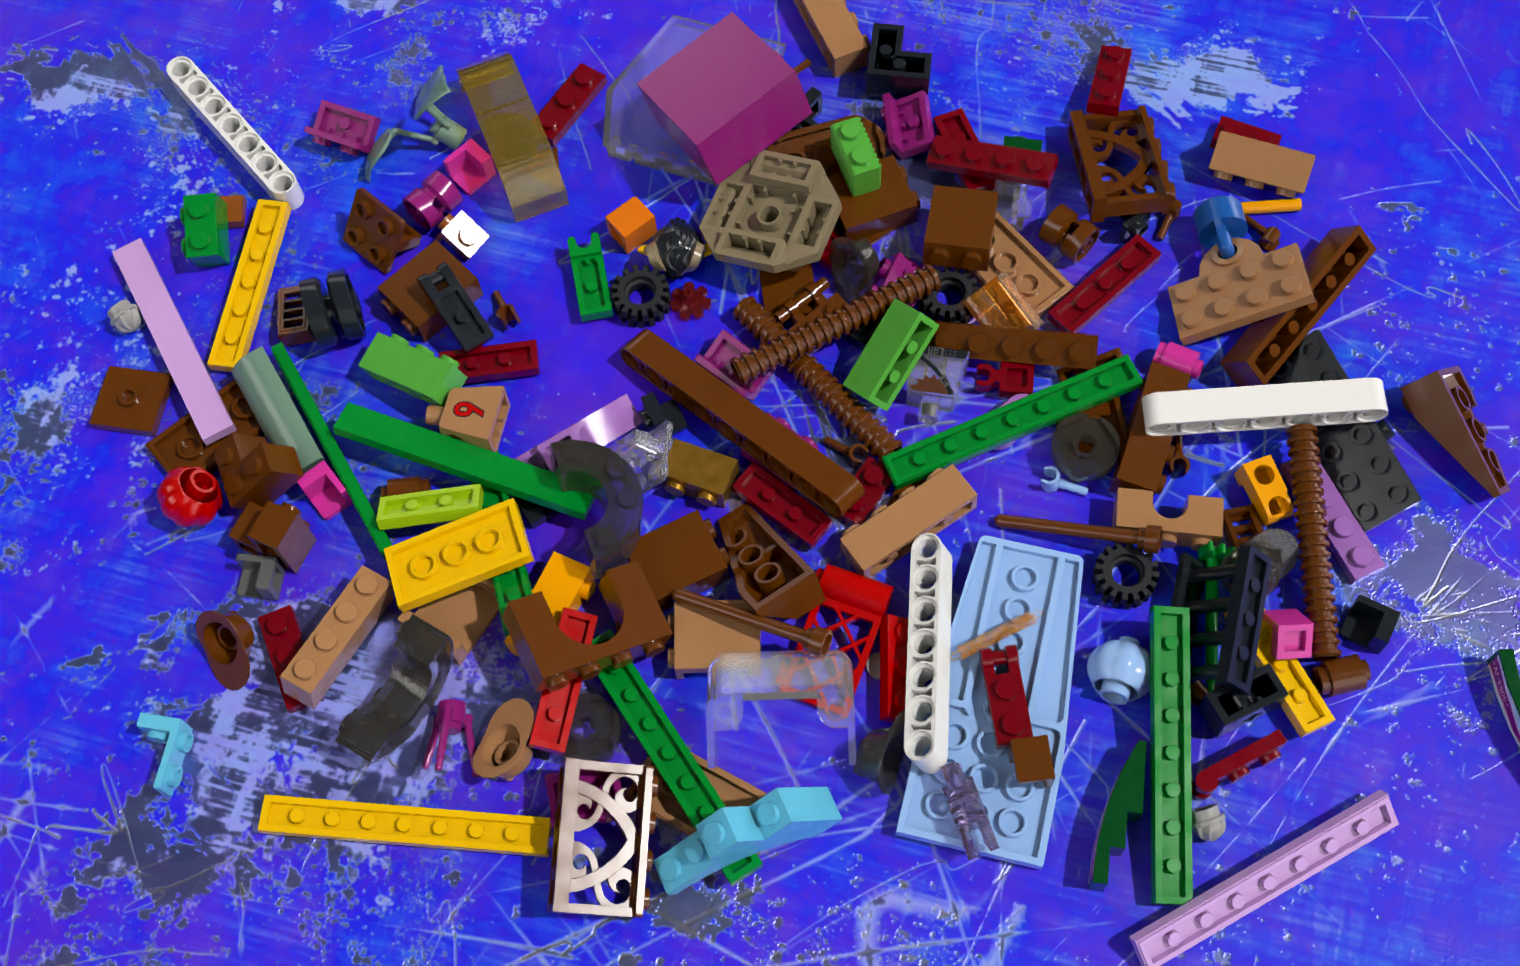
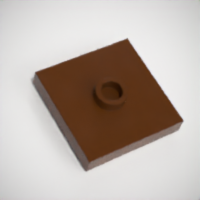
M109 366L89 424L95 429L156 437L174 383L171 374Z

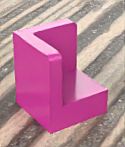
M472 138L443 161L449 179L467 195L474 193L497 174L492 157Z
M324 460L307 471L297 481L303 492L326 521L353 504L346 488Z
M1296 608L1264 610L1263 619L1273 627L1271 655L1276 660L1310 658L1312 656L1314 623Z

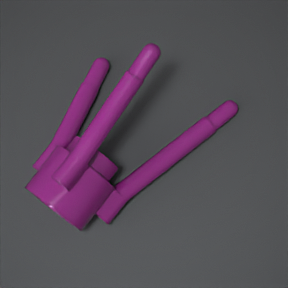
M445 699L438 702V712L434 715L433 728L422 764L424 770L430 766L438 737L439 743L435 769L440 771L443 766L448 735L460 734L461 728H464L472 774L474 778L479 777L473 768V756L476 752L472 728L473 715L466 714L467 704L465 702L455 699Z

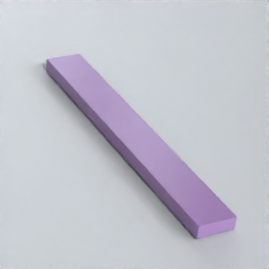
M139 238L113 251L115 260L203 442L207 446L235 432L237 429L143 240Z
M1382 790L1376 791L1129 936L1141 966L1163 965L1398 826L1399 823L1388 794Z

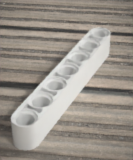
M184 56L172 59L166 67V72L180 96L274 201L288 202L292 210L299 208L304 202V193L293 172L191 59Z
M1379 378L1151 393L1141 399L1145 432L1150 436L1289 428L1290 426L1302 423L1315 426L1366 423L1381 420L1388 415L1383 381Z
M924 533L914 540L911 547L904 751L920 770L932 774L940 771L947 763L953 559L951 553L937 535ZM933 647L931 651L925 654L927 649ZM932 679V682L924 687L925 683ZM932 712L926 721H922L925 715ZM927 747H931L926 755L921 756Z

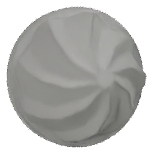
M127 299L119 301L107 312L110 325L124 333L136 331L142 321L139 307L136 304H131Z
M1210 804L1192 810V831L1196 836L1205 841H1216L1225 832V813L1220 812L1218 804Z

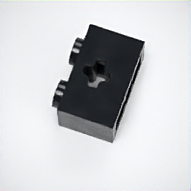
M1270 663L1254 670L1249 695H1236L1221 686L1205 694L1198 708L1214 735L1218 738L1279 708L1289 693Z

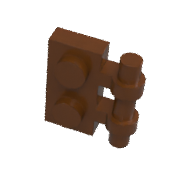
M821 277L815 283L809 282L802 288L803 292L793 300L787 299L783 302L781 309L773 314V317L780 324L789 319L794 326L788 330L796 331L797 326L801 325L804 327L807 321L813 323L815 317L823 318L824 313L829 312L831 314L834 308L841 309L842 304L847 302L837 292L826 299L822 293L830 287V284L826 278ZM811 302L817 308L805 316L800 310ZM813 348L811 356L814 355L820 349Z

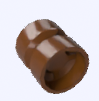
M1063 203L1057 206L1046 218L1038 237L1052 248L1059 246L1060 253L1076 264L1092 249L1101 230L1087 219L1078 220V213Z

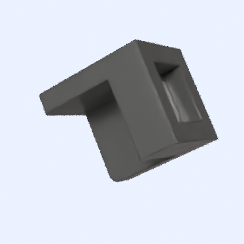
M237 553L235 561L243 569L237 594L241 598L278 601L286 572L280 561L276 557Z

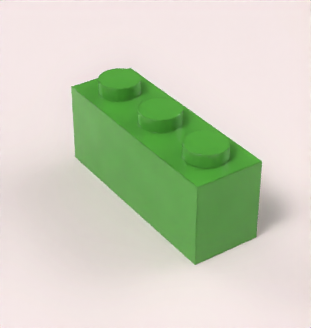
M894 299L843 385L876 406L888 411L940 325L916 309Z
M377 332L358 364L373 379L432 405L445 406L449 391L453 388H462L468 378L458 369L460 364L451 357L442 354L438 358L434 356V352L423 345L417 344L414 348L409 345L410 343L397 334L392 333L391 337Z

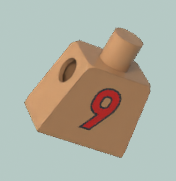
M504 386L453 388L449 391L445 406L429 405L425 418L427 425L439 426V430L443 435L497 453L511 405Z

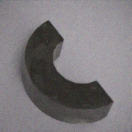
M565 440L550 443L551 464L562 492L580 491L589 493L598 499L606 510L604 516L596 525L584 530V550L595 579L603 577L606 570L625 563L639 542L643 525V493L640 481L626 460L605 446L581 440Z
M412 614L409 620L404 621L398 629V639L394 644L397 656L390 668V676L385 685L375 692L368 704L361 708H355L352 713L348 714L339 726L340 733L335 741L371 763L382 761L391 756L415 733L438 699L452 665L454 644L451 637Z

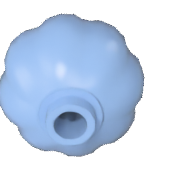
M1122 636L1119 640H1109L1099 645L1090 654L1087 662L1088 676L1094 689L1105 701L1124 705L1127 702L1141 698L1150 691V655L1147 650L1140 647V642L1135 638Z

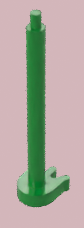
M1208 541L1207 544L1198 549V561L1206 565V567L1218 566L1236 558V547L1226 548L1225 543L1213 546V541ZM1218 580L1206 581V599L1218 598ZM1218 612L1205 614V632L1218 631ZM1218 645L1205 646V665L1218 664ZM1215 679L1205 680V684L1208 685V692L1215 690V685L1218 684L1215 682Z

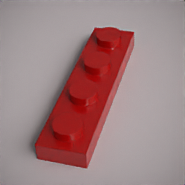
M563 607L558 627L572 640L591 645L598 616ZM581 677L569 681L567 686L557 691L550 692L549 689L541 691L527 747L563 756L582 684Z

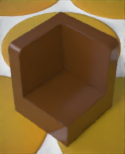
M1041 735L1010 739L1007 751L1009 762L1014 763L1017 783L1043 782L1044 788L1052 787L1055 773L1048 736Z

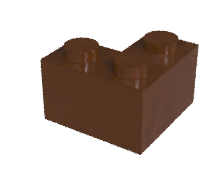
M231 433L213 450L231 508L245 509L249 501L260 506L263 503H267L268 500L275 502L304 476L295 448L267 443L265 437Z
M269 500L267 503H263L262 506L249 501L228 535L239 549L252 555L276 557L286 570L297 574L317 540L309 529L310 524L301 518V511L286 502L278 505Z

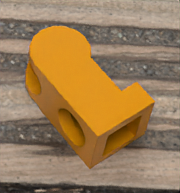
M1271 454L1242 464L1235 472L1234 477L1239 487H1244L1251 503L1254 505L1261 524L1266 526L1292 517L1293 505Z

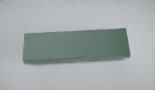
M263 346L242 357L232 369V375L268 442L270 444L294 447L303 474H305L324 460L320 450Z

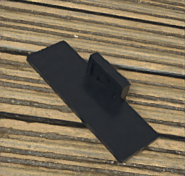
M1314 330L1305 336L1269 382L1270 384L1342 380L1349 379L1323 334L1319 330ZM1384 418L1380 421L1316 426L1318 433L1315 436L1319 438V443L1316 446L1320 448V454L1317 456L1321 458V465L1365 533L1422 501L1420 494L1393 452L1395 446L1390 438L1394 437L1395 434Z

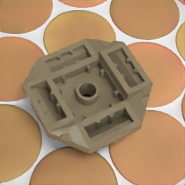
M763 150L719 184L699 229L714 258L718 261L771 273L782 271L797 272L807 264L820 261L841 213L842 205L820 161Z

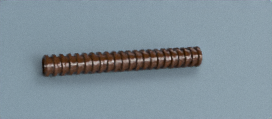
M925 264L923 269H915L914 274L908 272L905 274V278L898 277L895 283L893 281L888 282L887 287L879 286L877 292L871 290L868 296L865 294L861 295L860 300L852 299L850 305L844 303L841 309L834 308L831 314L829 312L824 313L823 318L815 317L813 323L807 321L804 327L801 325L797 326L796 331L788 330L786 336L780 334L777 336V340H768L767 345L764 343L759 344V349L757 350L751 348L750 353L743 352L740 354V358L732 357L730 363L737 380L743 385L748 384L749 379L757 380V375L765 376L767 375V370L773 372L776 370V366H785L786 361L794 362L796 356L798 358L804 357V352L810 354L813 352V348H822L823 343L828 345L831 344L832 339L839 340L841 334L847 336L850 334V330L857 331L860 325L862 327L867 326L868 321L874 323L877 321L878 316L883 318L894 299L911 305L914 299L919 301L923 295H931L932 290L934 292L941 289L939 275L933 266Z
M753 296L743 299L735 307L733 318L739 321L742 327H746V331L749 334H753V338L759 341L760 344L764 343L767 345L768 340H777V336L780 334L787 335L788 330H784V326L777 323V319L770 316V313L766 309L764 310L763 306L757 303ZM804 352V357L798 358L796 356L794 362H785L786 364L783 367H787V371L790 374H794V378L800 381L801 385L807 388L811 395L815 394L814 398L817 401H822L821 405L824 408H829L828 412L831 415H836L835 419L838 422H843L842 426L850 429L851 435H857V441L864 443L868 450H871V454L874 457H878L880 463H882L883 456L902 449L903 442L899 439L895 440V435L892 432L888 433V428L885 425L881 426V421L878 418L873 419L874 414L870 411L866 412L867 407L863 404L859 405L860 400L856 397L852 398L853 394L849 390L845 391L846 387L842 383L838 384L839 380L836 377H832V373L829 370H825V366L818 363L817 358L811 357V353Z
M1302 423L1286 429V436L1289 437L1287 446L1290 447L1288 456L1292 458L1289 460V467L1293 468L1290 471V477L1294 478L1291 481V487L1295 489L1292 491V498L1296 499L1293 502V508L1297 509L1294 512V518L1298 520L1295 523V529L1299 530L1296 534V539L1300 541L1297 544V548L1302 552L1298 555L1299 561L1303 562L1299 568L1300 572L1304 573L1300 577L1301 582L1305 583L1302 587V593L1306 594L1303 597V604L1307 605L1304 608V614L1314 623L1312 656L1310 659L1326 661L1342 656V652L1337 649V646L1340 645V639L1336 638V635L1339 634V628L1335 627V624L1338 623V617L1334 616V613L1337 612V607L1333 605V602L1336 601V596L1331 594L1335 587L1334 584L1330 583L1333 580V574L1329 572L1332 569V563L1328 562L1331 558V552L1327 551L1330 548V542L1326 540L1329 537V531L1325 530L1328 522L1323 519L1327 516V513L1322 508L1325 506V499L1321 498L1324 495V489L1320 487L1323 485V479L1319 477L1322 474V468L1318 467L1321 464V458L1317 456L1320 454V448L1316 446L1319 443V438L1315 436L1318 433V429L1315 425Z

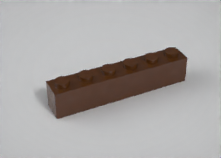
M1360 225L1331 229L1304 261L1315 298L1314 303L1252 323L1220 361V365L1237 387L1266 385L1377 250Z

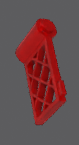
M827 564L825 569L819 568L816 573L826 601L810 611L803 629L813 628L814 625L815 627L819 626L816 618L820 607L823 606L834 610L840 622L825 629L833 632L843 627L851 644L834 652L829 649L828 654L824 658H818L809 663L802 644L798 643L790 665L782 664L775 684L781 687L779 691L781 695L847 718L879 632L881 619L886 615L894 586ZM841 613L851 617L844 620ZM857 620L873 624L869 635L858 641H854L847 625ZM865 644L863 652L860 654L858 647ZM854 650L859 660L857 668L842 674L835 657ZM802 657L805 665L798 668L799 662ZM831 660L838 677L820 685L812 668ZM808 670L816 687L803 693L790 689L794 676ZM853 677L850 687H848L845 680ZM841 682L847 693L843 706L840 707L827 702L822 690ZM819 693L821 699L815 698L811 695Z

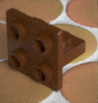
M359 188L355 193L343 241L384 274L391 272L396 253L419 246L422 235L366 189Z

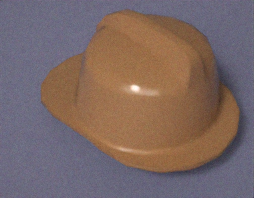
M513 698L496 710L473 756V768L476 774L482 778L492 779L500 777L503 780L512 781L515 776H518L528 767L533 757V748L527 747L528 738L534 724V711L529 702L522 698Z

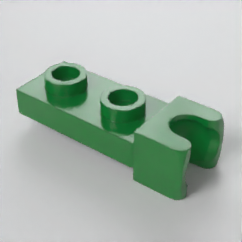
M596 232L592 233L591 244L585 248L579 247L574 237H569L567 242L582 322L614 316L599 234Z

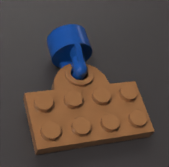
M1212 197L1196 208L1193 219L1198 239L1204 247L1210 248V250L1203 256L1199 265V277L1168 287L1179 337L1183 346L1315 302L1297 243L1264 254L1258 244L1250 239H1244L1248 231V225L1242 204L1234 197Z

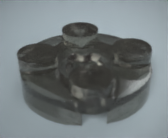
M1084 413L1074 414L1062 420L1055 429L1050 443V454L1056 467L1063 474L1067 475L1071 481L1077 483L1096 480L1107 475L1115 466L1120 449V438L1115 428L1101 417L1098 420L1094 417H1088L1089 414ZM1078 442L1091 443L1093 447L1090 453L1080 452L1078 450Z
M590 693L579 694L565 753L563 756L559 755L562 760L564 758H577L605 762L613 757L622 736L621 721L613 706L599 695ZM583 722H589L591 728H595L594 733L590 734L588 738H582L581 734L576 733L577 728L583 727Z

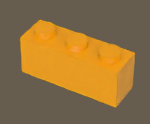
M554 551L532 591L533 594L542 591L558 625L563 607L579 611L583 601H588L593 595L596 581L591 567ZM507 636L504 641L510 653L519 656L511 636Z

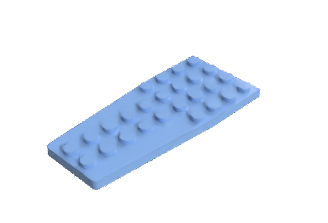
M987 535L979 539L951 626L947 763L940 771L932 774L923 772L913 762L911 763L896 835L1042 870L1064 760L1084 563L1079 555ZM1028 611L1032 613L1033 617L1034 615L1038 617L1035 620V624L1025 629L1022 628L1021 631L1013 633V635L1001 641L999 640L994 645L992 642L991 646L987 648L997 651L1004 650V646L1015 644L1017 647L1033 736H1048L1055 780L1052 787L1044 788L1043 782L1017 783L1014 763L1009 762L1007 748L999 750L996 748L979 652H975L971 656L967 655V658L962 660V656L957 649L962 644L965 645L964 643L970 640L973 641L976 637L1000 625L1003 626L1002 624L1008 621L1011 623V620ZM1006 664L994 665L995 674L1008 673ZM932 712L925 715L922 721H926ZM927 747L921 756L926 755L931 747Z

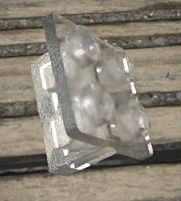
M666 420L649 433L635 429L599 454L597 467L625 479L622 495L623 502L629 504L666 479L669 472V466L667 465L668 455L673 444V437L671 436L672 422Z

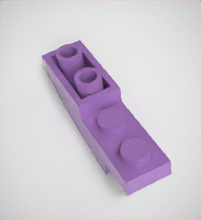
M626 393L514 459L559 473L643 422Z

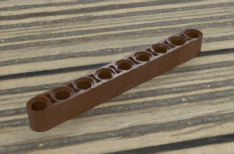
M643 329L620 349L623 361L632 370L740 449L742 448L755 460L832 516L841 518L864 495V488L856 477L652 331Z

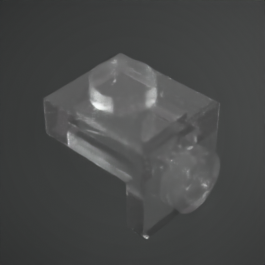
M996 180L994 191L999 192L998 201L1012 203L1010 225L1016 230L1022 231L1024 218L1030 219L1032 200L1026 199L1027 185Z

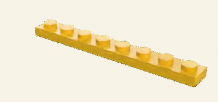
M265 794L257 830L262 834L548 857L553 827H551L550 818Z

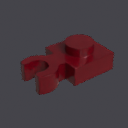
M1001 361L1000 370L994 369L989 364L977 365L976 375H985L989 379L985 381L976 380L975 390L987 392L992 388H999L998 397L1011 398L1016 394H1033L1034 364Z

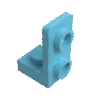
M140 712L136 726L147 734L148 740L166 744L153 787L164 796L172 797L175 787L180 785L183 777L182 764L185 754L190 751L193 744V728L179 718Z

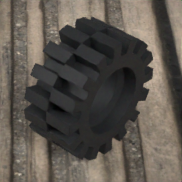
M638 265L632 266L634 272L631 273L626 268L622 271L623 278L617 275L615 278L616 284L612 283L611 296L616 315H619L623 323L627 320L628 326L634 327L635 322H638L639 328H645V322H649L650 327L655 326V318L661 322L664 319V313L668 314L670 311L671 295L664 274L660 275L659 270L656 268L650 272L648 265H644L643 270H639ZM639 289H647L654 294L653 299L645 304H634L629 300V296Z
M939 267L935 270L941 281V289L937 292L932 290L929 296L923 295L922 299L919 300L921 313H924L930 319L933 318V321L955 323L962 321V323L968 324L970 317L973 318L975 316L978 306L979 286L976 287L977 281L975 277L970 279L971 273L967 270L963 275L960 274L961 268H955L954 271H950V267H944L943 272L940 271ZM943 290H952L959 293L962 299L958 304L945 305L940 303L936 296Z
M1115 542L1113 548L1108 545L1104 548L1103 554H1099L1092 572L1094 573L1092 584H1096L1094 590L1097 595L1103 594L1101 600L1104 603L1111 600L1113 601L1112 607L1118 609L1119 604H1124V610L1131 608L1132 604L1136 608L1141 606L1143 601L1147 602L1151 597L1159 579V572H1157L1159 565L1157 560L1152 562L1154 556L1152 553L1145 554L1143 549L1133 548V544L1129 543L1122 546L1121 542ZM1120 564L1132 566L1138 573V582L1132 586L1118 584L1112 576L1113 568Z

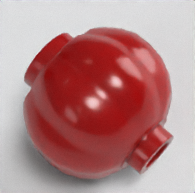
M181 466L170 470L159 484L157 501L161 506L163 515L181 527H200L207 525L215 518L217 512L222 507L223 494L217 479L205 469L197 466Z

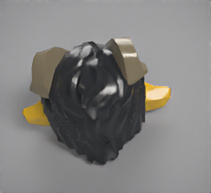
M679 217L670 219L668 224L658 230L650 244L642 245L637 249L638 253L648 256L651 266L659 271H664L666 278L670 280L678 279L685 272L694 271L698 268L704 257L712 254L708 245L704 244L701 239V234H698L690 224H687L686 220H681Z

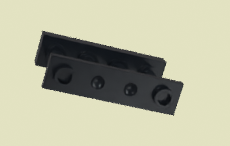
M1251 544L1239 546L1236 563L1206 567V565L1188 553H1181L1171 601V607L1190 608V661L1193 647L1221 645L1218 664L1190 666V681L1215 679V682L1236 695L1250 694L1272 565V558ZM1233 579L1229 597L1202 600L1206 581ZM1227 612L1224 630L1196 633L1199 614Z

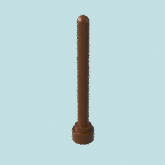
M998 514L994 518L995 525L1000 528L1137 544V548L1144 549L1145 553L1159 554L1161 550L1163 527L1157 525H1147L1146 528L1140 527L1139 530L1007 514Z
M676 588L672 592V599L675 602L801 643L802 647L807 649L808 654L824 658L830 649L833 637L831 630L816 626L814 629L809 627L805 630L681 588Z

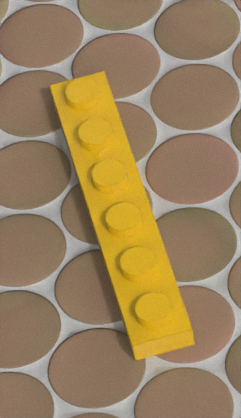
M258 199L207 362L211 370L232 372L234 365L249 353L292 210L288 202Z

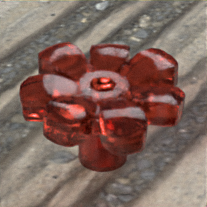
M686 282L683 290L676 288L672 292L671 310L673 312L680 311L679 317L682 321H689L691 314L695 319L702 318L704 310H709L712 306L711 299L706 297L708 295L707 288L700 286L695 289L693 282Z

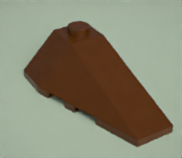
M1459 365L1436 370L1400 388L1403 393L1402 403L1407 412L1413 414L1415 419L1494 498L1511 491L1497 454L1493 449L1487 448L1485 445L1486 435L1489 433L1485 423H1480L1474 416L1472 408L1478 406Z
M747 502L718 520L740 597L757 615L799 619L826 601L815 571Z

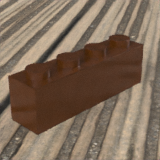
M1153 361L1143 375V385L1139 389L1127 428L1128 440L1126 446L1124 443L1122 445L1125 449L1122 450L1118 458L1109 491L1116 493L1119 487L1153 491V496L1162 493L1167 476L1162 474L1164 465L1170 464L1175 452V446L1170 445L1173 436H1150L1146 434L1141 399L1148 394L1156 392L1192 390V388L1187 387L1191 374Z

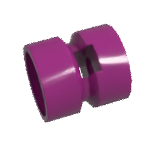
M439 171L432 172L422 181V189L414 188L402 199L404 207L412 218L427 230H432L443 220V212L451 213L463 201L462 195L456 186Z

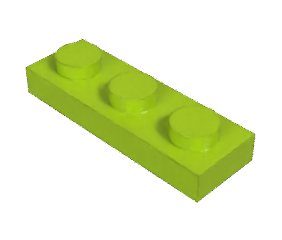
M480 483L380 497L376 522L380 530L458 520L482 510L484 492Z

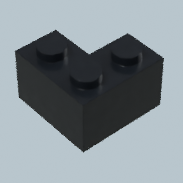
M873 24L867 68L866 96L883 97V94L889 92L893 98L901 99L922 90L928 95L932 53L903 51L904 25Z

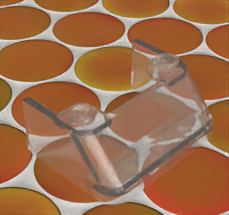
M829 649L824 658L808 654L807 650L722 652L717 654L709 663L707 676L706 729L708 768H715L718 762L717 731H728L738 726L743 717V701L817 699L818 716L825 725L832 728H847L849 765H856L853 668L849 656L838 649Z

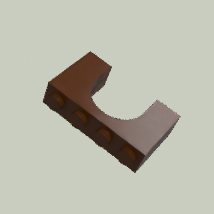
M637 560L606 570L598 584L615 622V636L601 644H582L566 636L558 627L542 591L508 602L502 619L536 693L545 689H549L550 692L557 691L567 686L569 681L581 677L582 680H588L600 674L602 669L611 666L619 669L630 664L636 657L645 655L647 658H650L665 650V645L673 633Z

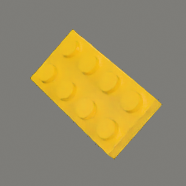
M514 498L384 548L397 605L403 613L534 561L520 511Z

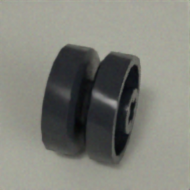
M345 268L328 272L326 278L328 293L322 281L316 276L299 281V290L304 310L316 342L322 350L339 344L340 333L338 324L343 335L350 341L367 337L361 303Z

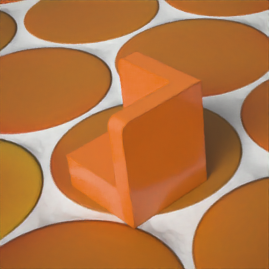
M632 197L605 216L609 235L627 254L657 233L655 216L637 197Z

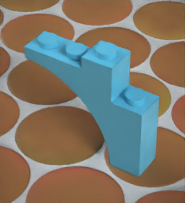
M827 786L775 788L750 806L720 808L697 824L696 832L653 862L666 894L674 895L704 877L753 854L792 841L817 837L841 821L842 817Z

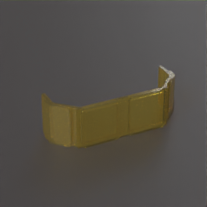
M505 51L456 68L455 71L462 92L467 94L494 160L515 222L517 223L569 204L567 191L550 143L512 55Z

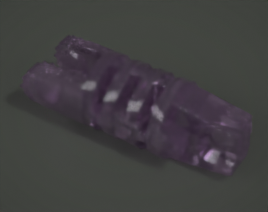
M955 761L942 766L941 769L947 784L942 790L967 858L972 860L979 855L971 830L977 828L980 829L983 841L990 851L999 848L973 777L969 776L966 778L961 765Z

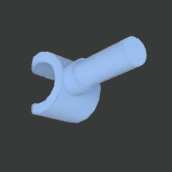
M1047 466L1044 468L1046 476L1055 478L1052 481L1040 479L1041 486L1046 492H1055L1060 488L1083 496L1087 495L1089 488L1060 478V472L1056 467Z

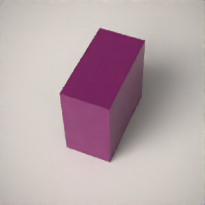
M733 12L637 83L658 125L716 185L813 113L796 71L785 62L776 50L771 49Z

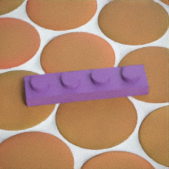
M1289 461L1281 465L1279 470L1291 487V481L1294 478L1290 477V471L1293 468L1289 467ZM1320 464L1318 467L1322 468V474L1319 477L1323 479V485L1320 487L1324 489V495L1321 498L1325 499V506L1322 508L1327 513V516L1323 519L1327 520L1328 526L1325 530L1329 531V537L1326 540L1330 542V551L1353 585L1383 571L1386 565Z

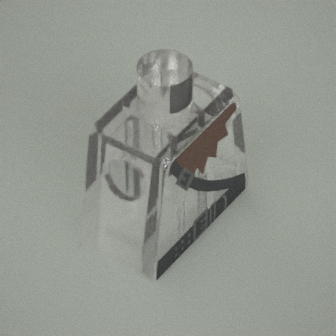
M933 346L926 347L906 380V404L910 407L919 408L918 421L924 424H935L938 422L939 411L951 412L954 410L967 373L970 351Z

